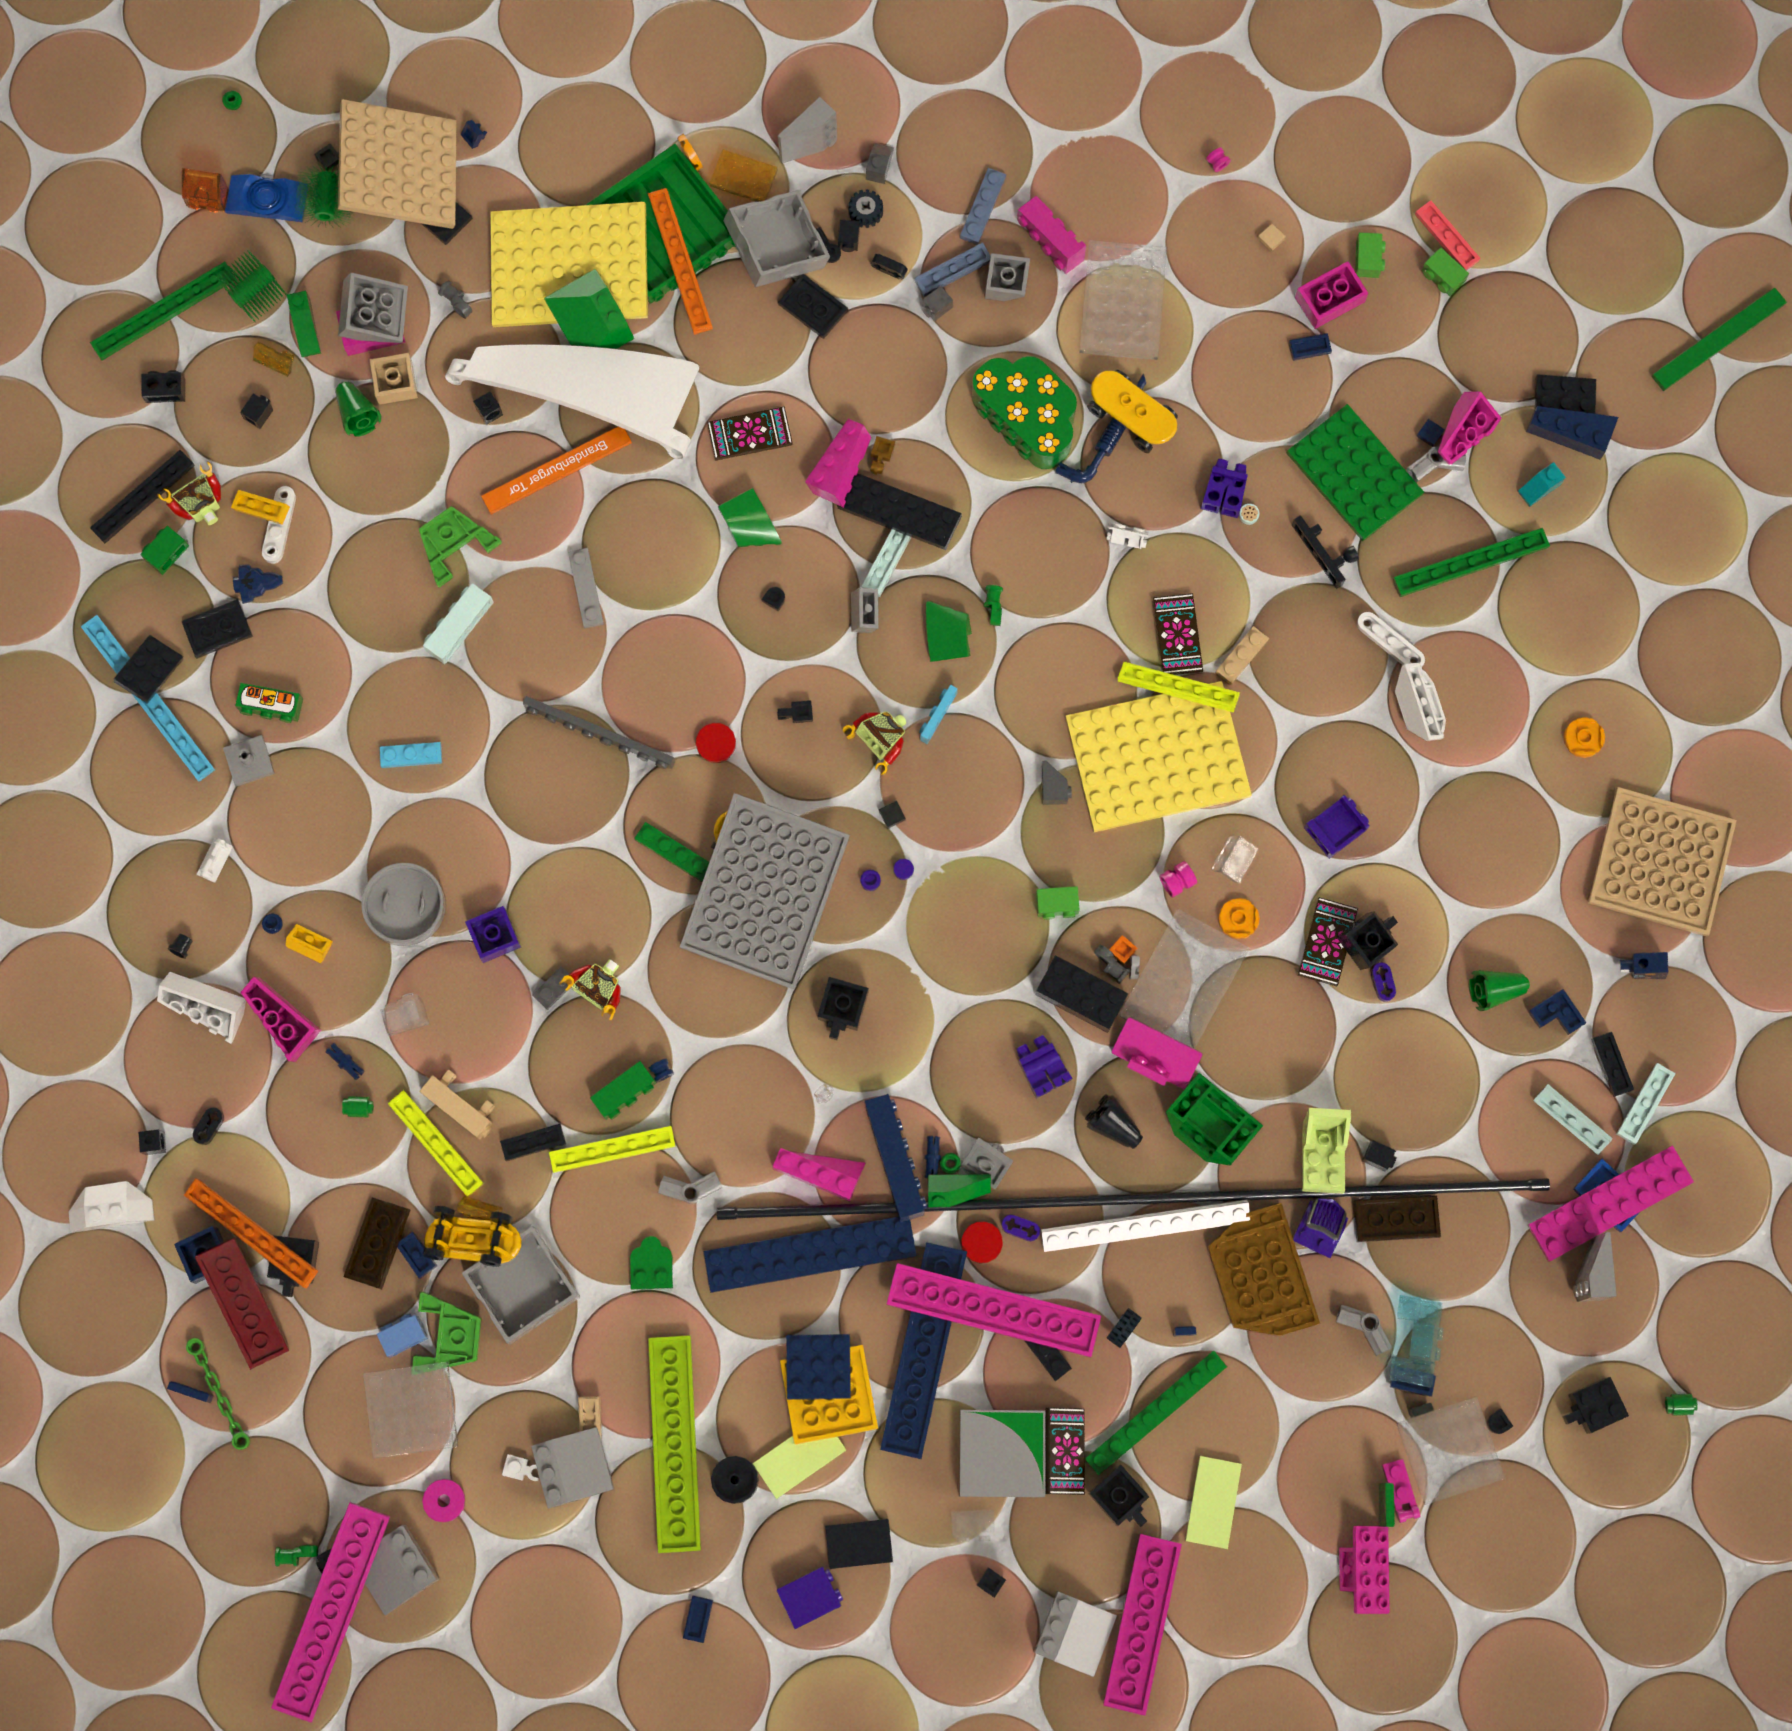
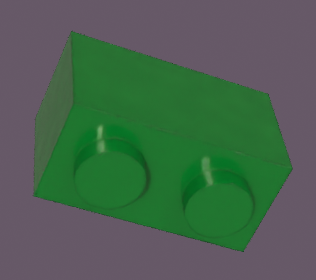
M167 525L164 529L158 531L156 538L143 548L140 555L149 565L163 575L185 552L189 545Z

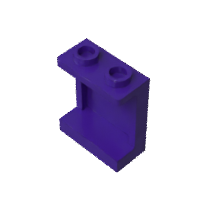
M1345 795L1304 826L1307 833L1329 859L1370 827L1368 818L1363 813L1360 814L1355 808V802Z
M821 1567L777 1589V1593L794 1629L842 1606L840 1602L843 1601L839 1589L834 1590L831 1584L834 1579L829 1569L825 1570L824 1567Z

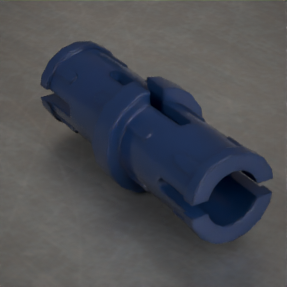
M333 1043L331 1047L336 1053L330 1048L325 1053L338 1063L340 1069L346 1070L354 1080L359 1079L360 1077L356 1072L362 1076L365 1070L352 1060V1056L346 1055Z
M927 1136V1155L924 1156L926 1160L925 1178L927 1179L928 1175H931V1170L932 1175H938V1161L941 1160L939 1155L940 1137L938 1136L934 1137V1145L933 1136Z

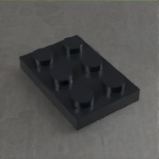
M1537 374L1535 409L1537 406L1595 414L1596 379Z
M149 635L115 676L114 683L148 704L183 661V656Z

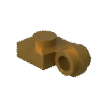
M876 436L871 457L877 458V461L873 460L870 472H874V475H882L885 463H882V460L890 462L895 441Z

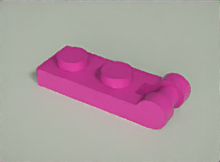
M1401 1459L1383 1464L1382 1468L1387 1483L1394 1484V1508L1399 1523L1406 1522V1519L1420 1518V1511L1416 1504L1404 1460ZM1408 1503L1410 1509L1403 1511L1402 1505Z

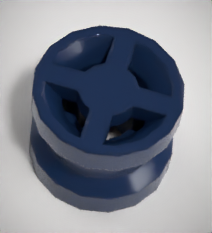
M667 1058L649 1067L650 1071L655 1075L656 1083L674 1075L673 1070L668 1066Z

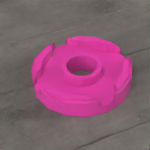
M442 1479L433 1482L427 1487L423 1495L424 1511L428 1517L435 1521H453L460 1516L465 1507L463 1489L452 1480ZM443 1494L450 1498V1503L446 1507L440 1506L438 1502L439 1497Z

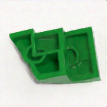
M753 488L718 506V510L727 523L729 532L738 547L782 544L774 525Z
M927 601L926 628L930 662L971 656L968 635L972 634L969 614Z

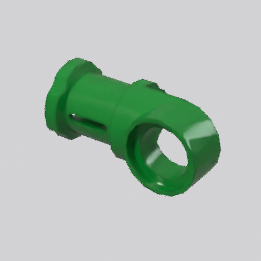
M987 585L985 587L987 597L983 606L992 609L990 625L1001 626L1002 608L1000 595L1003 592V587Z
M301 1545L294 1547V1549L276 1547L275 1566L293 1564L294 1567H298L299 1557L318 1556V1545Z

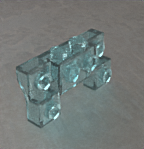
M1400 1295L1397 1317L1398 1319L1413 1320L1414 1323L1409 1358L1392 1356L1390 1380L1433 1388L1436 1361H1440L1441 1348H1438V1341L1443 1340L1444 1328H1440L1442 1302L1421 1300L1419 1297Z

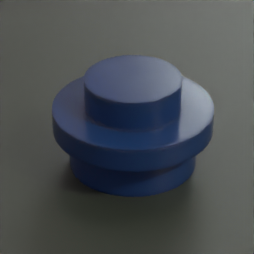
M271 913L263 918L262 927L267 933L276 934L282 929L283 921L279 915Z

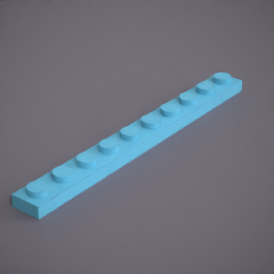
M96 615L83 624L81 628L115 673L118 674L130 657L99 616ZM157 693L148 704L133 695L199 782L215 771L214 767Z

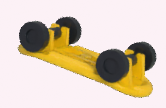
M1120 370L1103 371L1092 381L1091 395L1094 401L1087 405L1088 410L1101 419L1107 412L1138 435L1133 442L1142 452L1150 453L1153 449L1151 444H1163L1169 441L1176 433V419L1178 418L1176 412L1167 405H1161L1133 384L1124 372Z
M434 1207L433 1214L440 1218L434 1219V1222L431 1223L426 1231L424 1257L439 1261L443 1260V1258L479 1261L487 1266L500 1267L502 1263L511 1261L519 1253L522 1240L518 1230L510 1224L512 1219L510 1215L502 1212H492L490 1216L491 1221L454 1217L455 1210L449 1207Z

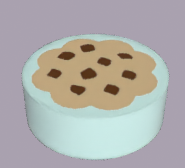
M1254 504L1243 505L1239 513L1241 522L1247 525L1254 524L1259 518L1257 506Z

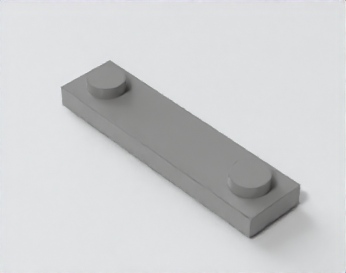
M588 548L570 551L568 554L584 629L604 625Z

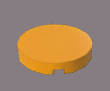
M681 134L677 140L681 143L684 153L689 161L695 165L693 167L697 171L702 169L703 166L686 136Z
M1587 717L1577 718L1565 730V746L1575 756L1582 758L1592 757L1604 745V729L1594 719Z
M1242 898L1231 899L1225 903L1218 916L1219 926L1223 933L1235 939H1244L1252 935L1257 929L1260 920L1257 908L1249 900Z

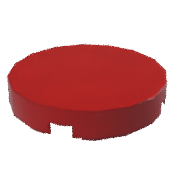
M711 723L705 725L699 731L696 737V748L699 755L706 761L721 763L728 760L734 753L736 738L728 726L722 723Z
M985 1221L975 1222L968 1226L963 1233L961 1240L962 1250L967 1251L966 1257L976 1263H989L996 1259L1001 1252L1003 1246L1002 1235L999 1229L991 1223Z

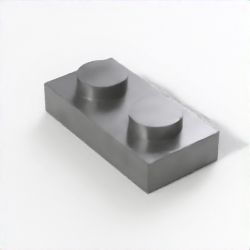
M562 966L532 995L546 1010L567 992L565 989L568 985L564 982L559 984L564 976L569 975Z

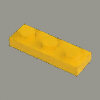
M238 490L231 508L244 514L283 525L290 506Z

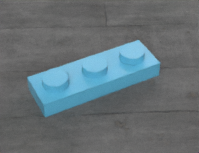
M950 685L948 690L944 689L939 697L941 702L938 707L934 706L929 714L931 719L928 724L924 723L919 731L921 734L920 741L928 744L956 697L958 688Z
M441 742L380 747L381 768L442 764Z

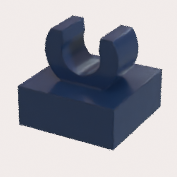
M473 120L465 123L461 136L473 149L479 146L480 141L485 138L487 131L482 132L480 130L481 124H475Z

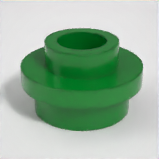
M229 91L224 94L222 102L225 108L237 110L242 104V97L236 91Z
M947 1153L941 1158L940 1166L945 1173L953 1174L960 1169L961 1161L956 1154ZM953 1160L954 1166L948 1167L946 1162Z

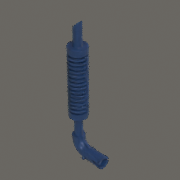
M1144 373L1136 385L1141 390L1146 385ZM1112 417L1095 446L1097 454L1090 466L1088 465L1084 471L1060 462V467H1057L1055 474L1071 480V483H1086L1092 480L1098 472L1097 468L1103 457L1111 455L1126 426Z

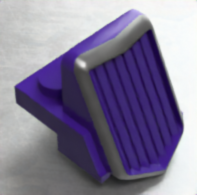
M1317 1198L1314 1201L1310 1200L1293 1236V1240L1331 1258L1349 1219L1346 1217V1211L1334 1199Z

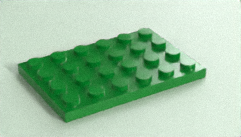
M1348 404L1286 452L1362 541L1370 537L1424 494L1421 487Z

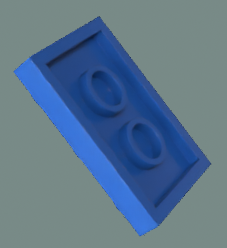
M1600 1159L1573 1190L1581 1196L1619 1174L1603 1159ZM1639 1213L1615 1225L1614 1228L1622 1232Z

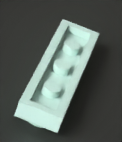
M893 529L891 530L862 588L878 589V597L881 596L911 539L910 536Z
M1659 1063L1655 1064L1616 1133L1618 1136L1634 1145L1638 1142L1676 1073Z
M1549 1084L1533 1100L1597 1155L1613 1139Z

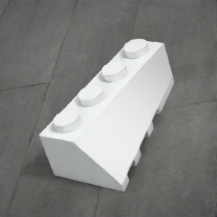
M169 972L160 983L157 998L158 1002L180 1015L182 1013L188 1015L191 1018L190 1021L196 1024L200 1022L210 1028L209 1032L224 1036L226 1038L225 1041L232 1044L242 1021L246 1004L245 998Z

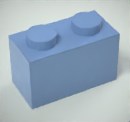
M407 1314L399 1319V1323L395 1325L390 1323L380 1328L381 1332L377 1333V1336L387 1357L391 1358L428 1339L418 1316Z

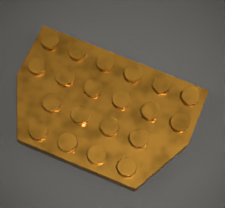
M1282 1203L1246 1213V1218L1250 1217V1220L1233 1222L1208 1246L1233 1328L1282 1336L1320 1324Z

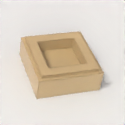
M1273 224L1258 236V240L1271 252L1286 238Z

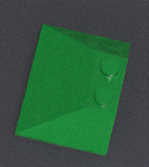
M596 269L544 298L571 346L617 349L635 339L626 319Z
M1200 1073L1166 1111L1173 1134L1204 1161L1231 1166L1263 1127L1261 1123Z

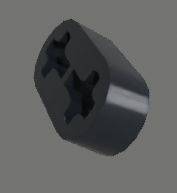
M875 254L870 263L873 268L901 280L904 279L908 271L905 265L881 254Z
M218 1108L206 1110L193 1131L195 1142L200 1145H207L213 1140L224 1121V1114ZM216 1112H218V1121L213 1120L211 1125L209 1126V1123L211 1122V1118L209 1117L210 1114H215ZM208 1127L206 1131L207 1139L202 1138L200 1141L199 1132H204Z

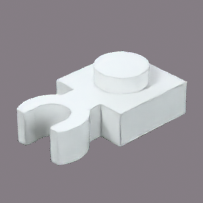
M507 1455L502 1473L503 1476L523 1481L524 1476L527 1475L530 1480L539 1481L538 1477L532 1475V1471L537 1469L536 1465L527 1466L528 1459Z

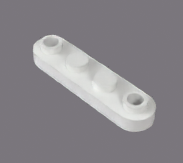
M288 486L278 488L274 496L275 501L290 506L284 523L281 525L269 521L263 543L262 556L271 564L278 563L283 557L296 502V495L293 489ZM287 493L288 496L286 498H282V494ZM271 549L275 550L273 554H269Z
M1364 612L1359 616L1357 620L1358 629L1400 664H1410V660L1415 659L1421 666L1424 665L1425 657L1423 653L1375 614ZM1368 621L1370 626H1365L1363 622Z

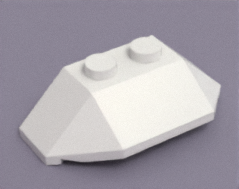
M1420 663L1402 665L1395 694L1407 730L1426 741L1443 739L1446 719L1433 681L1422 670Z
M128 1181L85 1187L69 1210L70 1233L155 1220L153 1200Z

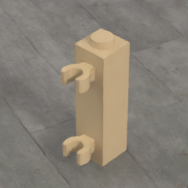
M448 1070L440 1081L432 1075L419 1092L479 1140L481 1137L485 1138L491 1132L492 1128L490 1126L493 1124L486 1117L495 1106L487 1100L481 1109L477 1111L448 1088L457 1077L453 1072Z

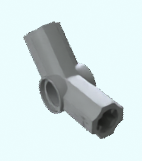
M1432 447L1428 453L1410 465L1406 471L1415 482L1420 481L1437 468L1463 471L1466 455L1464 454L1452 465H1448L1438 453L1439 447ZM1431 455L1436 456L1439 461H1434Z
M714 1171L691 1184L663 1176L658 1193L688 1204H695L700 1199L723 1187ZM688 1189L696 1190L695 1198L687 1199L685 1197L686 1191Z
M1344 1305L1340 1306L1336 1322L1361 1330L1375 1356L1392 1348L1380 1325L1379 1318L1375 1314L1366 1313ZM1365 1318L1373 1320L1374 1326L1372 1329L1365 1327Z

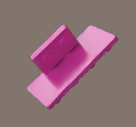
M1131 1017L1127 1019L1112 1049V1054L1129 1062L1128 1068L1163 1086L1168 1081L1182 1089H1186L1203 1055L1201 1052Z
M1353 1526V1548L1339 1547L1340 1591L1354 1592L1355 1614H1389L1388 1527Z

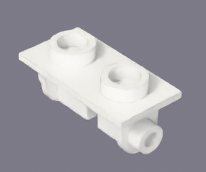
M1114 523V526H1109V529L1113 530L1112 533L1108 532L1107 540H1110V543L1124 545L1125 538H1128V546L1139 549L1146 548L1147 540L1143 539L1148 537V534L1145 533V529L1134 527L1133 530L1125 529L1126 525Z
M214 838L196 875L215 883L233 846L219 838Z

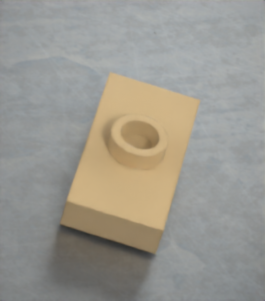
M601 1396L579 1397V1432L597 1427L602 1439Z

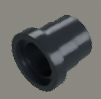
M179 934L173 944L169 945L168 950L172 954L186 959L188 956L187 952L193 941L189 937Z

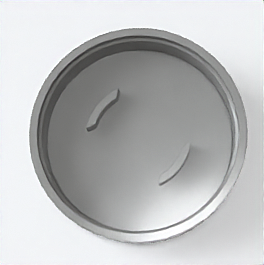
M396 863L379 870L367 883L361 903L364 919L374 934L381 940L397 946H411L428 939L441 925L446 910L445 895L437 879L425 868L411 863Z

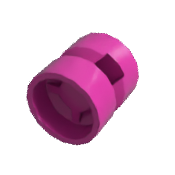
M1185 861L1174 866L1173 871L1167 870L1159 875L1163 887L1172 898L1182 893L1183 888L1189 889L1198 883L1195 874Z

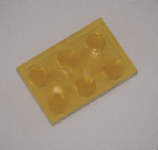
M723 149L709 184L710 187L755 202H761L767 199L778 168Z

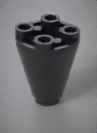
M1105 1094L1098 1102L1100 1105L1095 1111L1091 1110L1085 1117V1120L1088 1121L1087 1128L1123 1146L1131 1147L1132 1149L1136 1148L1143 1139L1140 1130L1114 1095L1108 1096Z

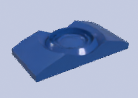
M253 174L231 175L225 213L303 222L304 214L301 213H304L303 211L305 210L295 207H298L296 203H306L307 199H302L305 198L301 196L302 192L296 191L299 190L297 189L299 188L298 186L302 184L298 181L286 178L268 179ZM302 184V185H306V186H302L301 188H304V187L309 188V187H307V184Z

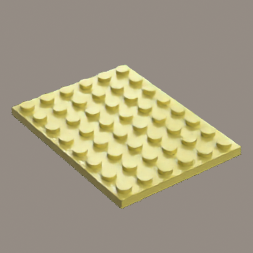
M645 202L491 211L493 327L558 324L544 298L596 269L606 284L625 319L648 318Z
M1222 681L1210 683V685L1224 688ZM1161 694L1070 714L1065 717L1094 832L1250 798L1252 796L1229 711Z

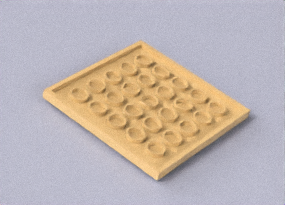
M342 99L340 102L338 209L453 229L455 226L456 120Z
M1618 787L1615 792L1588 904L1708 937L1737 820Z

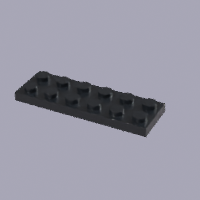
M858 473L853 477L851 482L852 488L845 497L846 503L844 508L837 505V508L896 530L899 533L943 550L947 549L962 518V513Z

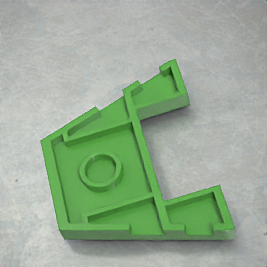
M452 506L419 528L438 588L453 578L442 561L471 540L476 538L487 553L502 544L498 537L474 523L470 518Z
M420 1292L418 1312L438 1313L440 1318L436 1357L414 1355L412 1375L477 1361L482 1318L428 1293Z

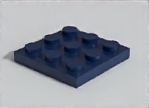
M850 1334L786 1335L787 1400L851 1399Z

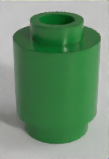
M349 1096L343 1099V1115L368 1118L369 1114H373L374 1102L370 1101V1097Z
M1671 1394L1670 1397H1665L1666 1413L1672 1414V1416L1694 1415V1411L1698 1409L1697 1399L1693 1398L1692 1394Z

